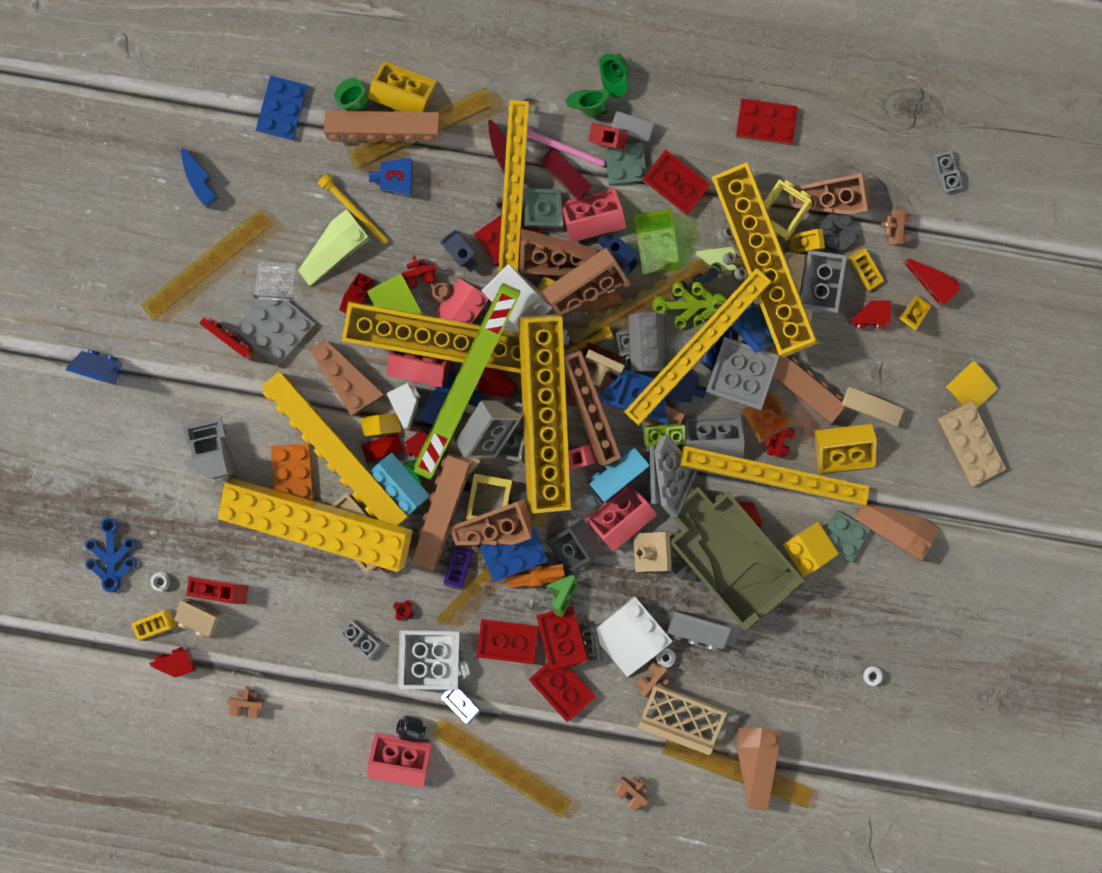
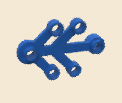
M105 518L101 522V529L106 532V553L98 546V542L94 539L87 540L85 547L107 565V573L98 566L99 563L94 558L86 561V568L92 570L102 579L101 585L105 591L112 593L120 588L121 578L128 570L137 565L135 558H126L124 565L115 573L116 563L129 550L136 547V541L133 538H127L123 546L115 553L114 531L117 530L118 523L114 518ZM108 522L113 523L112 529L107 527ZM129 540L133 542L132 547L127 546ZM91 541L95 544L93 549L89 548V542ZM129 559L133 561V566L131 567L127 564ZM90 561L95 562V566L93 568L89 566ZM110 579L115 581L114 586L109 585Z

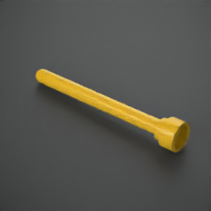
M326 173L317 184L322 189L329 190L382 244H387L388 238L334 185L333 177Z
M608 325L603 326L598 331V334L564 350V354L574 349L583 350L601 340H607L608 342L614 339V336Z

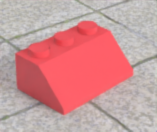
M615 188L583 196L579 201L571 199L561 202L562 214L570 242L581 241L626 228L623 209Z
M459 278L451 289L450 297L441 303L433 317L474 324L490 299L484 293Z
M391 350L388 354L386 375L397 379L411 380L414 383L429 384L432 387H442L448 377L452 361Z
M629 482L585 519L614 552L657 514Z
M375 733L368 762L367 778L424 788L432 743L423 741L413 743L401 740L399 737Z

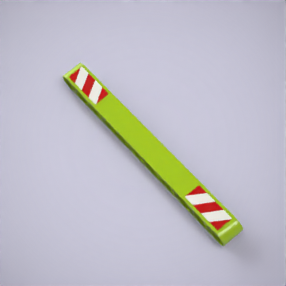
M505 283L500 285L414 464L415 469L413 472L428 479L432 478L519 298L520 290Z

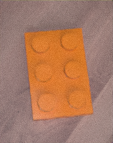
M310 444L271 446L273 489L314 501Z

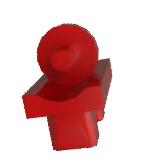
M416 256L412 257V263L406 264L407 269H415L401 273L410 290L419 287L417 277L424 276L426 284L436 282L434 263L419 268V266L425 265L426 262L425 259L417 261Z
M776 421L775 427H770L769 433L762 434V437L767 438L765 445L769 446L767 455L775 457H787L789 455L790 447L783 445L785 438L792 440L795 435V430L789 427V424Z

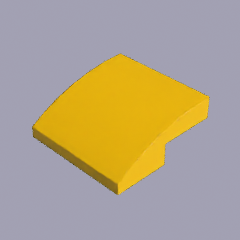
M972 361L945 386L957 399L960 406L973 401L976 409L998 389L975 361Z

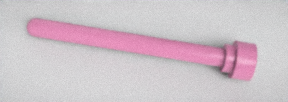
M527 125L526 139L529 140L531 138L597 166H605L603 159L536 133Z

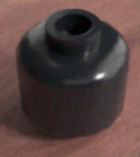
M408 715L399 719L396 727V734L399 735L401 740L413 743L418 742L420 737L423 738L426 732L422 719Z

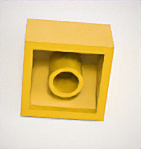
M819 521L787 539L783 544L803 577L817 570L839 554Z

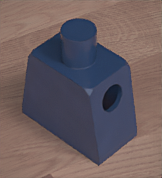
M453 230L440 241V244L459 266L464 265L469 272L479 266L472 258L475 253L457 230ZM460 249H463L465 252V256L462 258L458 254Z
M605 234L599 238L597 243L603 249H608L622 272L627 276L640 263L638 252L616 235L612 239Z
M688 372L665 397V400L691 403L693 396L704 399L707 387L697 385L699 376Z

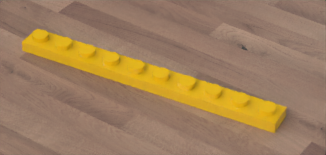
M509 100L498 274L508 264L518 271L529 101Z
M756 268L624 413L637 425H640L766 289L771 280Z
M688 446L683 447L680 466L857 505H867L870 486Z

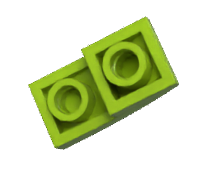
M644 425L645 445H657L661 436H668L675 445L686 444L685 425Z

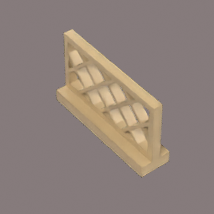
M654 684L639 719L638 728L710 755L727 711ZM656 691L664 693L667 699L657 702L655 698ZM676 699L683 700L685 706L675 709L672 701ZM669 702L672 711L663 714L660 705ZM699 706L703 712L693 715L690 708ZM655 707L660 714L656 717L647 715L648 710ZM687 709L690 717L681 720L678 712ZM717 713L721 717L719 720L711 722L708 715ZM675 714L678 722L668 723L665 717ZM705 716L708 724L699 727L696 719ZM693 721L696 729L686 730L683 724ZM711 728L713 732L712 738L703 736L701 731Z

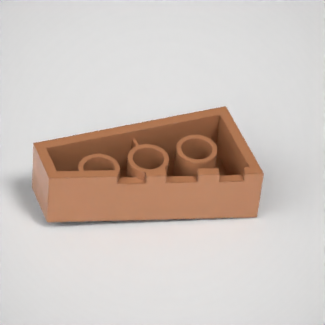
M521 229L520 274L565 276L597 254L596 248Z
M605 248L542 290L557 315L560 316L580 307L585 301L592 302L598 299L597 296L605 292L610 294L615 291V288L621 285L626 287L630 283L613 256Z
M327 340L310 350L352 416L385 396Z

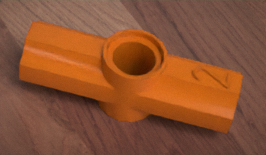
M563 564L531 567L506 577L508 588L527 585L531 587L556 582L565 578Z

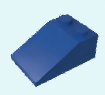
M88 349V352L81 351L67 366L66 370L116 385L122 363L117 362V357L107 355L104 358L99 356L100 352Z

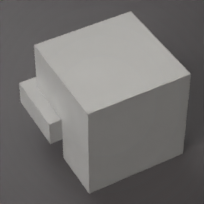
M222 418L183 426L187 445H190L193 458L220 451L228 452Z

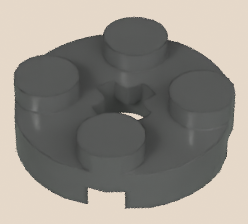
M831 213L821 221L818 228L823 229L824 245L833 251L847 249L855 241L857 235V227L850 215ZM835 227L842 229L843 232L840 233V237L832 233Z

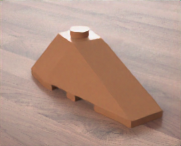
M863 173L794 187L798 192L802 190L811 196L810 199L813 204L809 210L846 215L869 211V188L867 176ZM788 194L790 207L802 208L804 204Z
M525 499L449 527L455 545H514L532 538L531 515Z
M868 503L866 506L861 505L853 518L920 561L923 560L932 546L939 529L922 517Z
M738 728L736 750L744 781L743 786L747 806L750 809L768 811L781 731L763 728Z

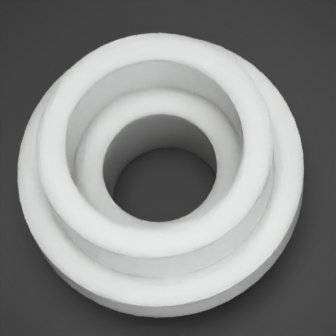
M158 572L151 577L150 583L154 590L164 591L170 585V578L166 573ZM159 578L164 580L163 585L158 584Z
M664 648L656 655V661L661 667H670L675 662V654L671 649ZM665 654L669 655V660L666 662L662 660Z
M459 660L458 677L460 676L462 679H465L466 676L470 675L469 668L465 660Z
M871 666L864 671L863 678L868 685L876 686L881 683L883 674L879 668ZM872 672L876 674V678L873 680L869 677Z

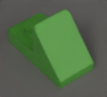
M571 575L547 585L549 593L555 595L552 601V608L557 616L563 617L578 585L575 576Z

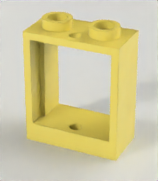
M778 180L764 201L767 210L770 209L782 190L804 204L787 230L772 221L777 236L787 242L813 203L810 199L811 196L802 190L798 192L794 189L795 186L787 180L785 182Z
M474 474L466 519L469 520L477 517L472 515L478 482L506 487L502 506L504 507L509 502L512 480Z

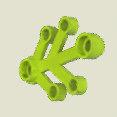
M695 282L692 285L693 294L687 291L683 284L675 283L672 289L675 296H682L687 301H668L663 296H657L653 299L652 308L657 313H663L667 309H687L674 320V325L678 329L684 328L686 321L700 308H707L701 315L694 317V326L702 328L705 320L714 312H717L727 299L722 294L713 295L700 282ZM694 295H702L706 300H699Z

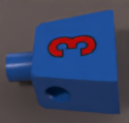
M412 158L381 162L380 171H369V182L380 183V190L382 192L412 197Z

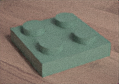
M643 142L625 144L624 149L605 146L609 185L643 182L642 179L646 175Z
M523 189L524 227H563L561 189Z
M837 510L825 529V532L839 552L838 556L851 563L870 531L868 527Z

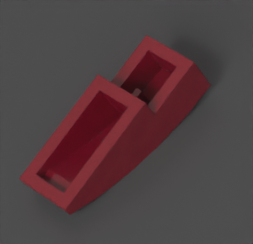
M492 119L488 121V129L492 150L504 174L507 139Z
M553 147L539 159V162L577 201L592 188L589 182Z

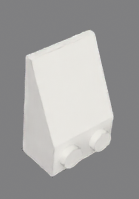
M510 264L482 290L492 302L502 283L521 291L509 317V320L518 328V317L546 315L553 308L545 295Z

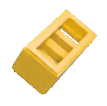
M861 248L847 257L851 267L868 291H871L885 281L867 249ZM863 256L864 259L856 262L857 259ZM865 263L868 264V265H867L866 267H864L863 269L860 268V266H862L863 264H865ZM871 269L872 272L865 276L864 273ZM873 276H876V277H877L875 280H873V281L870 282V283L867 281V280H869L870 278H872Z
M170 608L135 621L131 625L137 640L140 641L175 627L176 622ZM155 618H157L160 628H158ZM147 621H149L151 624V627L153 629L152 632ZM141 623L144 626L146 634H144L142 631V628L140 626Z

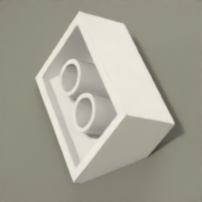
M406 383L388 392L387 395L403 428L410 430L420 404L418 399L421 396L414 385L411 386Z

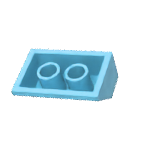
M627 448L620 454L622 457L620 460L607 464L605 472L602 474L597 472L590 478L592 482L589 485L603 502L650 466L635 448L632 450Z
M393 453L385 457L369 472L407 516H410L430 497Z

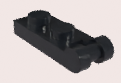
M714 262L709 270L703 273L699 271L691 276V280L686 283L683 280L679 283L683 284L687 291L692 292V285L695 282L705 285L716 279L722 270V266L720 263ZM672 293V295H673V297H674L675 300H678L679 298L682 297V296H675V295Z

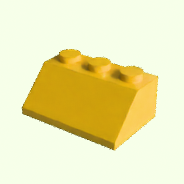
M383 61L372 79L368 99L402 112H425L437 80Z
M865 424L816 430L815 450L818 473L876 467L877 439L873 425Z

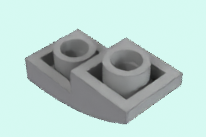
M616 111L612 127L628 130L627 135L650 141L655 126L654 122L620 111Z
M952 150L932 155L943 192L946 193L963 188Z
M629 329L615 331L620 361L624 365L623 371L626 369L631 370Z
M350 620L339 633L346 642L356 648L367 660H371L382 647L378 641L353 620Z

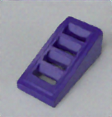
M458 547L454 548L443 582L444 586L462 591L473 552ZM458 554L467 557V560L456 558ZM457 562L465 565V567L463 568L454 565V563ZM452 570L462 572V575L452 573ZM450 577L460 580V582L457 583L449 579Z

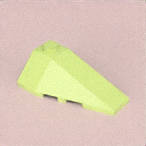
M347 209L330 222L298 270L309 286L313 285L370 240Z

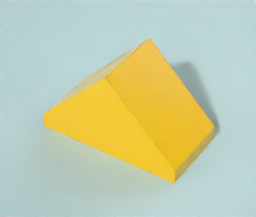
M396 413L361 418L363 437L401 432L400 420Z

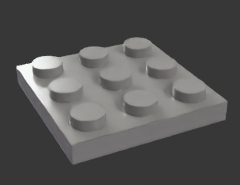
M271 286L234 330L276 367H279L316 324Z
M724 337L706 393L761 411L779 355L765 350L755 353L749 345Z

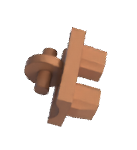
M906 209L891 210V216H887V222L881 223V228H886L885 235L889 236L888 245L910 242L911 234L910 232H904V225H911L913 215L906 213Z
M654 662L648 668V671L654 676L649 682L642 676L636 683L642 691L641 694L649 698L654 684L666 688L670 681L665 679L670 671ZM656 691L655 695L659 697L662 692Z
M246 686L245 691L238 690L237 696L244 697V699L230 697L227 700V705H230V716H241L242 707H249L248 718L258 719L261 709L264 708L265 701L250 700L249 698H257V693L250 692L251 687Z
M621 777L618 780L619 784L614 793L620 799H623L629 792L633 798L627 805L634 811H637L642 805L646 806L649 803L648 799L638 791L640 789L644 794L647 792L648 789L643 785L646 779L641 778L638 781L633 777L630 780L635 785L633 787Z

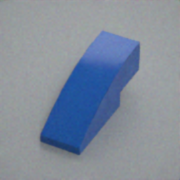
M183 147L181 155L185 174L198 199L208 208L218 199L207 186L211 177Z
M451 369L449 370L445 383L442 387H436L419 418L434 425L458 373Z

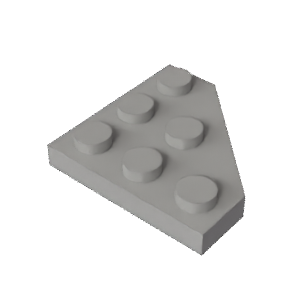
M661 436L654 451L661 506L671 517H678L698 470L680 466L682 451L668 436Z

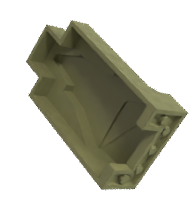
M692 487L687 494L678 517H674L684 530L681 531L679 529L671 536L672 540L670 543L744 631H749L807 580L787 560L730 492L720 493L715 498L716 502L713 503L700 487L696 489Z

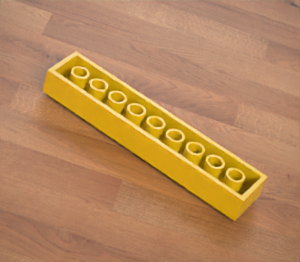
M746 162L712 176L748 275L750 276L757 268L771 280V283L757 298L779 356L783 358L819 344L751 166Z
M348 301L342 341L463 363L481 325ZM503 329L485 367L521 373L519 332Z
M562 316L518 317L527 507L532 513L571 510Z
M278 371L261 386L264 389L262 393L269 401L276 402L277 406L275 408L280 414L287 415L290 418L288 423L295 430H300L303 433L301 435L302 439L307 444H312L316 448L313 450L320 459L325 458L328 462L326 466L333 473H338L341 476L340 482L346 488L350 487L354 491L352 493L354 498L359 503L364 502L367 506L365 510L371 517L376 516L380 521L400 526L410 517L400 509L396 502L369 473L370 470L284 373Z
M235 478L224 483L218 514L219 520L395 572L405 567L413 531Z

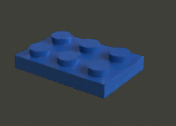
M270 75L256 131L294 141L308 85Z
M752 304L731 325L755 353L775 346L765 318L759 314Z
M532 525L531 539L514 545L483 544L480 546L493 582L548 561L534 525Z

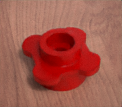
M406 600L403 603H394L393 608L396 612V620L401 621L403 618L411 619L414 616L410 600Z

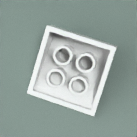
M635 596L590 632L627 677L673 642Z
M400 629L398 688L458 690L459 631Z

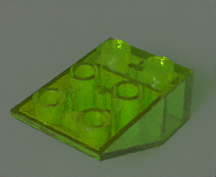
M672 209L633 215L642 274L680 268Z

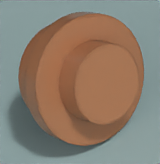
M438 282L432 288V295L438 301H445L451 295V288L445 282Z

